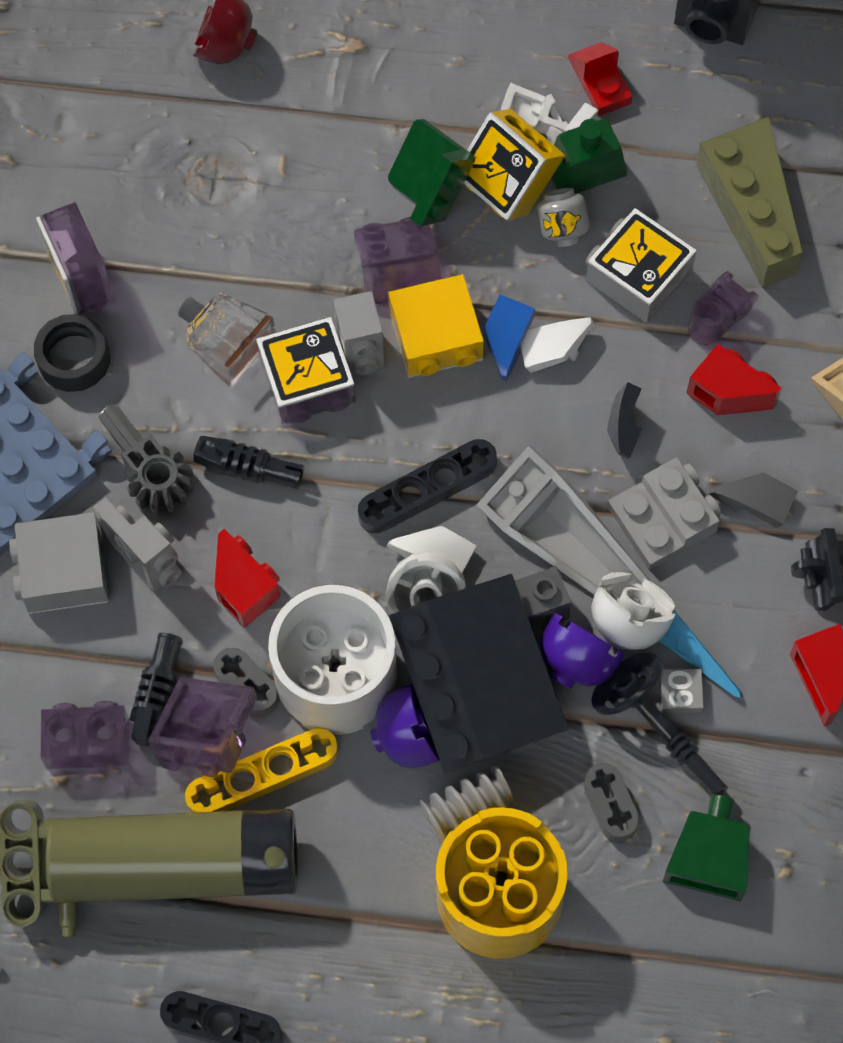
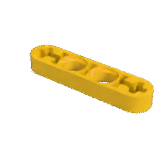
M311 729L199 777L186 788L185 800L187 807L191 813L229 811L324 770L337 759L338 746L336 738L327 729ZM319 740L322 745L329 744L326 747V755L319 758L316 752L304 756L307 765L300 767L295 748L300 747L301 754L303 755L313 750L312 742ZM279 755L288 756L293 761L290 772L285 775L274 774L269 769L270 762L274 757ZM238 772H249L255 778L252 788L244 792L233 789L231 781L234 775ZM224 780L225 789L230 798L224 800L222 792L210 798L211 805L208 807H204L201 802L193 803L199 799L197 792L205 789L207 794L220 791L217 782Z

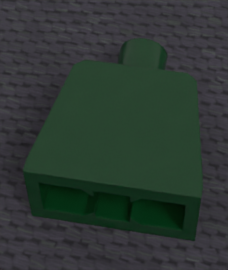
M586 119L579 127L562 132L556 137L554 146L565 154L562 162L551 177L556 189L573 188L574 193H579L627 176L623 151L608 119Z
M711 795L707 814L690 811L663 877L664 883L739 902L742 901L747 888L749 826L732 820L735 807L734 799L723 795Z

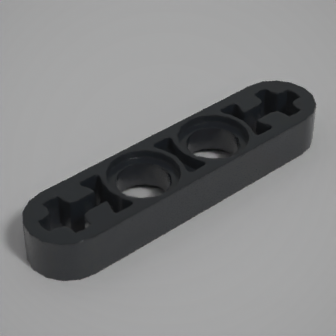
M484 439L469 441L366 495L358 504V520L360 525L370 533L384 532L489 477L496 468L497 452L495 447ZM478 453L480 457L487 455L486 464L481 466L478 461L471 463L472 454ZM464 466H466V476L463 475L462 471ZM440 469H449L455 473L456 479L450 485H440L434 480L433 476ZM406 487H415L421 492L422 496L416 503L408 504L400 499L399 494ZM392 496L394 506L398 510L397 512H394L393 505L389 506L388 497ZM375 507L378 511L384 509L382 511L383 518L377 520L374 516L368 517L369 508Z

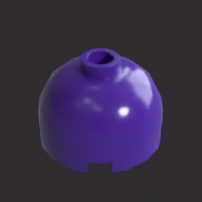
M554 613L541 639V652L544 661L554 669L551 677L570 689L573 688L575 683L591 687L600 685L608 680L617 670L626 654L617 650L614 656L608 653L612 645L573 622H568L566 627L559 625L562 616Z
M413 683L387 694L378 704L374 717L375 728L370 731L376 750L379 753L384 751L391 761L406 768L427 766L440 761Z

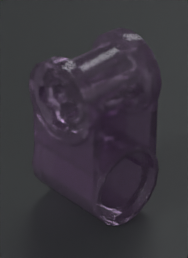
M729 271L724 272L693 305L688 324V333L692 340L698 344L710 345L717 342L736 322L748 314L758 299L756 292H748L734 281V275ZM708 318L712 320L714 323H706L701 319Z

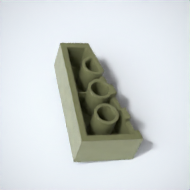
M769 117L701 142L696 167L762 288L796 275L803 252Z

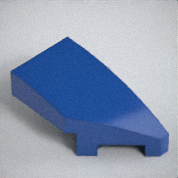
M499 295L484 327V334L489 351L492 353L497 365L500 378L507 381L520 355V345L535 317V308Z

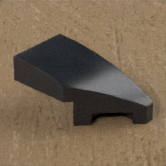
M629 382L616 394L607 428L615 450L619 455L627 459L631 457L642 428L628 422L642 389Z

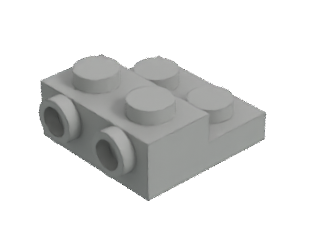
M677 457L643 475L641 483L609 499L607 503L608 509L648 570L717 533L720 520L718 517L721 516V511L717 502L711 495L703 497L697 488L700 482L696 471L688 463L682 466Z
M106 497L93 507L106 541L154 593L162 586L164 588L171 586L180 578L182 571L176 565L178 554L171 545L174 540L161 523L158 522L153 525L145 515L135 522L130 513L121 504L115 508Z

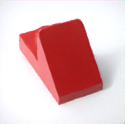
M602 42L568 54V59L592 106L598 109L597 116L632 104V94L617 67L619 52L616 48Z

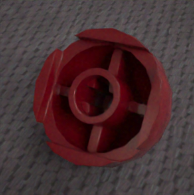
M215 0L213 7L208 5L195 45H202V48L197 47L192 55L207 62L224 64L237 59L243 49L250 51L255 41L257 30L251 28L253 14L249 5L244 0Z

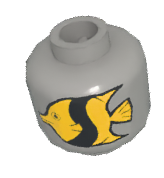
M573 188L549 191L544 194V199L537 205L542 236L547 240L556 241L558 247L579 243V236L585 234L590 228L586 201L581 194L574 193Z

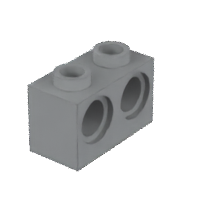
M372 291L333 299L336 333L350 373L368 375L375 372L378 368L385 367L383 332Z

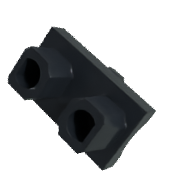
M823 528L820 536L808 540L805 543L806 548L800 550L801 560L791 565L792 576L804 579L805 588L812 589L815 610L826 611L834 604L843 602V575L841 572V566H843V539L836 538L835 528Z

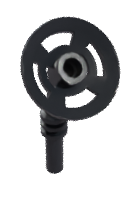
M644 652L623 660L608 680L596 686L591 698L593 708L601 715L617 714L630 707L637 708L667 743L666 749L669 752L673 751L672 756L675 759L679 758L678 763L680 765L686 764L712 795H723L727 791L728 786L698 754L699 748L696 745L692 746L693 741L686 739V733H679L649 698L650 691L660 679L663 671L661 659L655 653ZM646 667L654 668L655 673L652 675L646 670ZM642 679H647L644 684L642 683ZM618 699H624V701L618 702ZM606 701H610L614 708L606 707Z

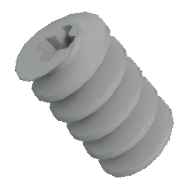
M493 765L490 768L491 780L483 772H478L475 774V786L468 779L460 781V793L453 786L445 787V801L437 793L430 794V808L422 800H419L433 834L441 843H443L449 831H453L463 821L478 814V811L490 808H509V804L514 803L510 788L497 765Z

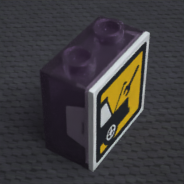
M76 202L36 217L48 257L74 314L79 315L87 311H98L105 307L107 303L114 301L105 265Z
M331 317L256 339L259 358L281 424L288 422L301 423L310 419L312 415L325 411L338 412L356 402L354 382Z

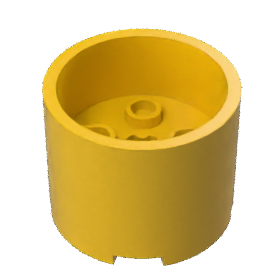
M504 807L490 808L478 811V814L463 821L446 836L439 850L436 863L437 906L440 918L448 933L457 943L470 952L493 959L518 957L540 946L553 932L561 915L568 875L564 850L561 849L555 836L543 825L541 820L521 810ZM501 871L507 873V880L504 886L496 885L495 878L498 876V872Z

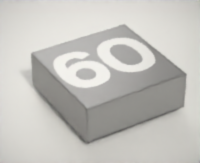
M663 669L660 676L662 713L703 712L702 669Z

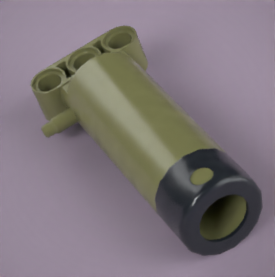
M26 798L16 800L5 807L0 814V873L3 916L13 926L25 927L31 925L43 914L47 904L59 903V924L62 937L73 938L77 924L76 903L294 894L297 891L298 885L295 813L291 809L44 819L42 808L37 802ZM15 809H24L29 813L31 826L28 830H20L14 826L12 813ZM16 852H25L30 855L33 861L31 872L24 873L17 870L13 862ZM17 895H27L33 900L35 906L33 914L24 915L16 909L15 898Z

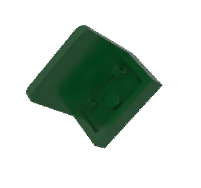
M415 120L388 174L390 184L417 203L409 219L420 227L445 221L476 157L427 120Z

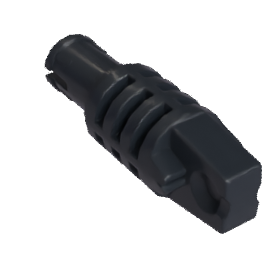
M200 436L193 453V462L221 474L227 475L228 473L232 477L237 478L239 476L247 481L250 479L258 484L267 480L298 489L300 486L299 482H301L304 473V465L271 457V453L266 449L261 448L259 450L255 446L248 447L244 443L237 444L236 441L230 439Z
M164 632L158 633L151 664L142 670L141 680L138 684V691L136 692L129 718L130 721L134 722L131 738L137 745L152 747L159 726L165 727L175 687L178 682L177 674L174 670L181 645L183 644L182 638L177 635Z

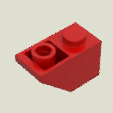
M717 344L690 376L686 394L716 415L773 410L777 405L782 387L777 384L770 374L764 371H757L748 365L738 352L732 349L726 350Z
M223 529L218 533L214 587L219 603L246 628L281 597L277 583L280 581V578L266 562L260 565L251 556L253 551L241 536L237 535L233 538Z

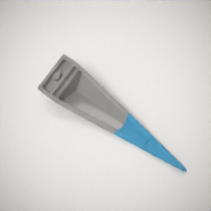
M528 446L477 503V506L503 532L554 567L556 566L558 570L594 595L603 576L611 572L632 574L629 581L642 585L644 579L650 581L565 475L561 474L532 446ZM673 610L672 614H675L668 631L659 641L695 668L702 669V673L733 696L743 697L740 689L677 612Z

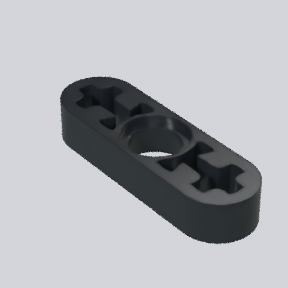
M184 991L170 993L164 998L160 1006V1017L167 1029L183 1036L208 1043H257L254 1036L245 1033L242 1035V1042L235 1041L241 1032V1018H247L248 1021L245 1025L248 1029L260 1031L263 1025L269 1026V1032L274 1036L273 1041L265 1040L264 1043H282L283 1033L278 1021L264 1013ZM181 1002H186L187 1010L197 1015L201 1013V1006L207 1007L201 1018V1030H195L198 1023L192 1018L182 1017L180 1023H174L175 1018L169 1012L171 1007L178 1008ZM220 1012L230 1014L234 1020L232 1030L223 1036L215 1035L209 1029L211 1018Z

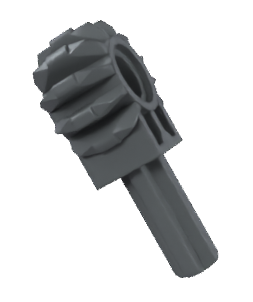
M118 405L105 406L103 411L99 413V420L123 450L121 456L127 470V480L130 482L127 489L132 498L136 497L137 506L143 509L150 505L151 512L157 515L163 506H166L168 512L173 513L174 502L186 505L188 499L185 492H190L194 489V482L190 478L193 475V470L189 463H184V456L180 451L170 456L169 448L166 446L162 448L152 434L143 439ZM161 476L169 478L163 484L157 485L152 483L154 479Z

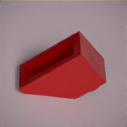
M840 624L796 640L790 652V657L823 726L832 724L843 698V629Z

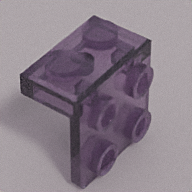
M406 217L399 222L387 224L370 223L354 230V240L361 262L365 292L372 291L375 305L389 302L388 292L442 279L439 253L430 225L420 227L409 219L410 217Z

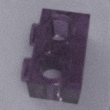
M101 701L95 703L94 707L77 708L75 704L60 703L53 705L52 709L41 710L40 758L46 769L129 765V716L125 706H119L118 703L112 701ZM113 726L116 728L112 737L104 740L96 738L97 732L102 727ZM72 728L75 730L69 740L63 742L55 740L56 734L61 729Z

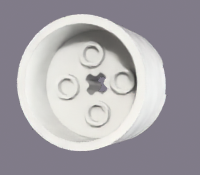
M324 585L298 594L276 616L269 635L268 649L278 697L287 711L301 722L302 726L309 730L323 728L332 732L333 735H342L363 729L364 725L374 719L378 704L387 694L396 689L397 684L394 631L384 609L373 598L360 590L342 585ZM333 663H340L337 672H330L329 669L332 668Z

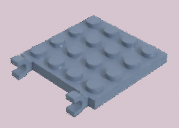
M24 351L13 359L5 373L0 368V556L10 548L9 540L16 538L15 524L46 519L98 477L93 466L112 453V450L107 446L108 440L98 429L86 439L82 449L77 451L19 389L23 384L39 375L38 371L33 367L35 365L33 360Z

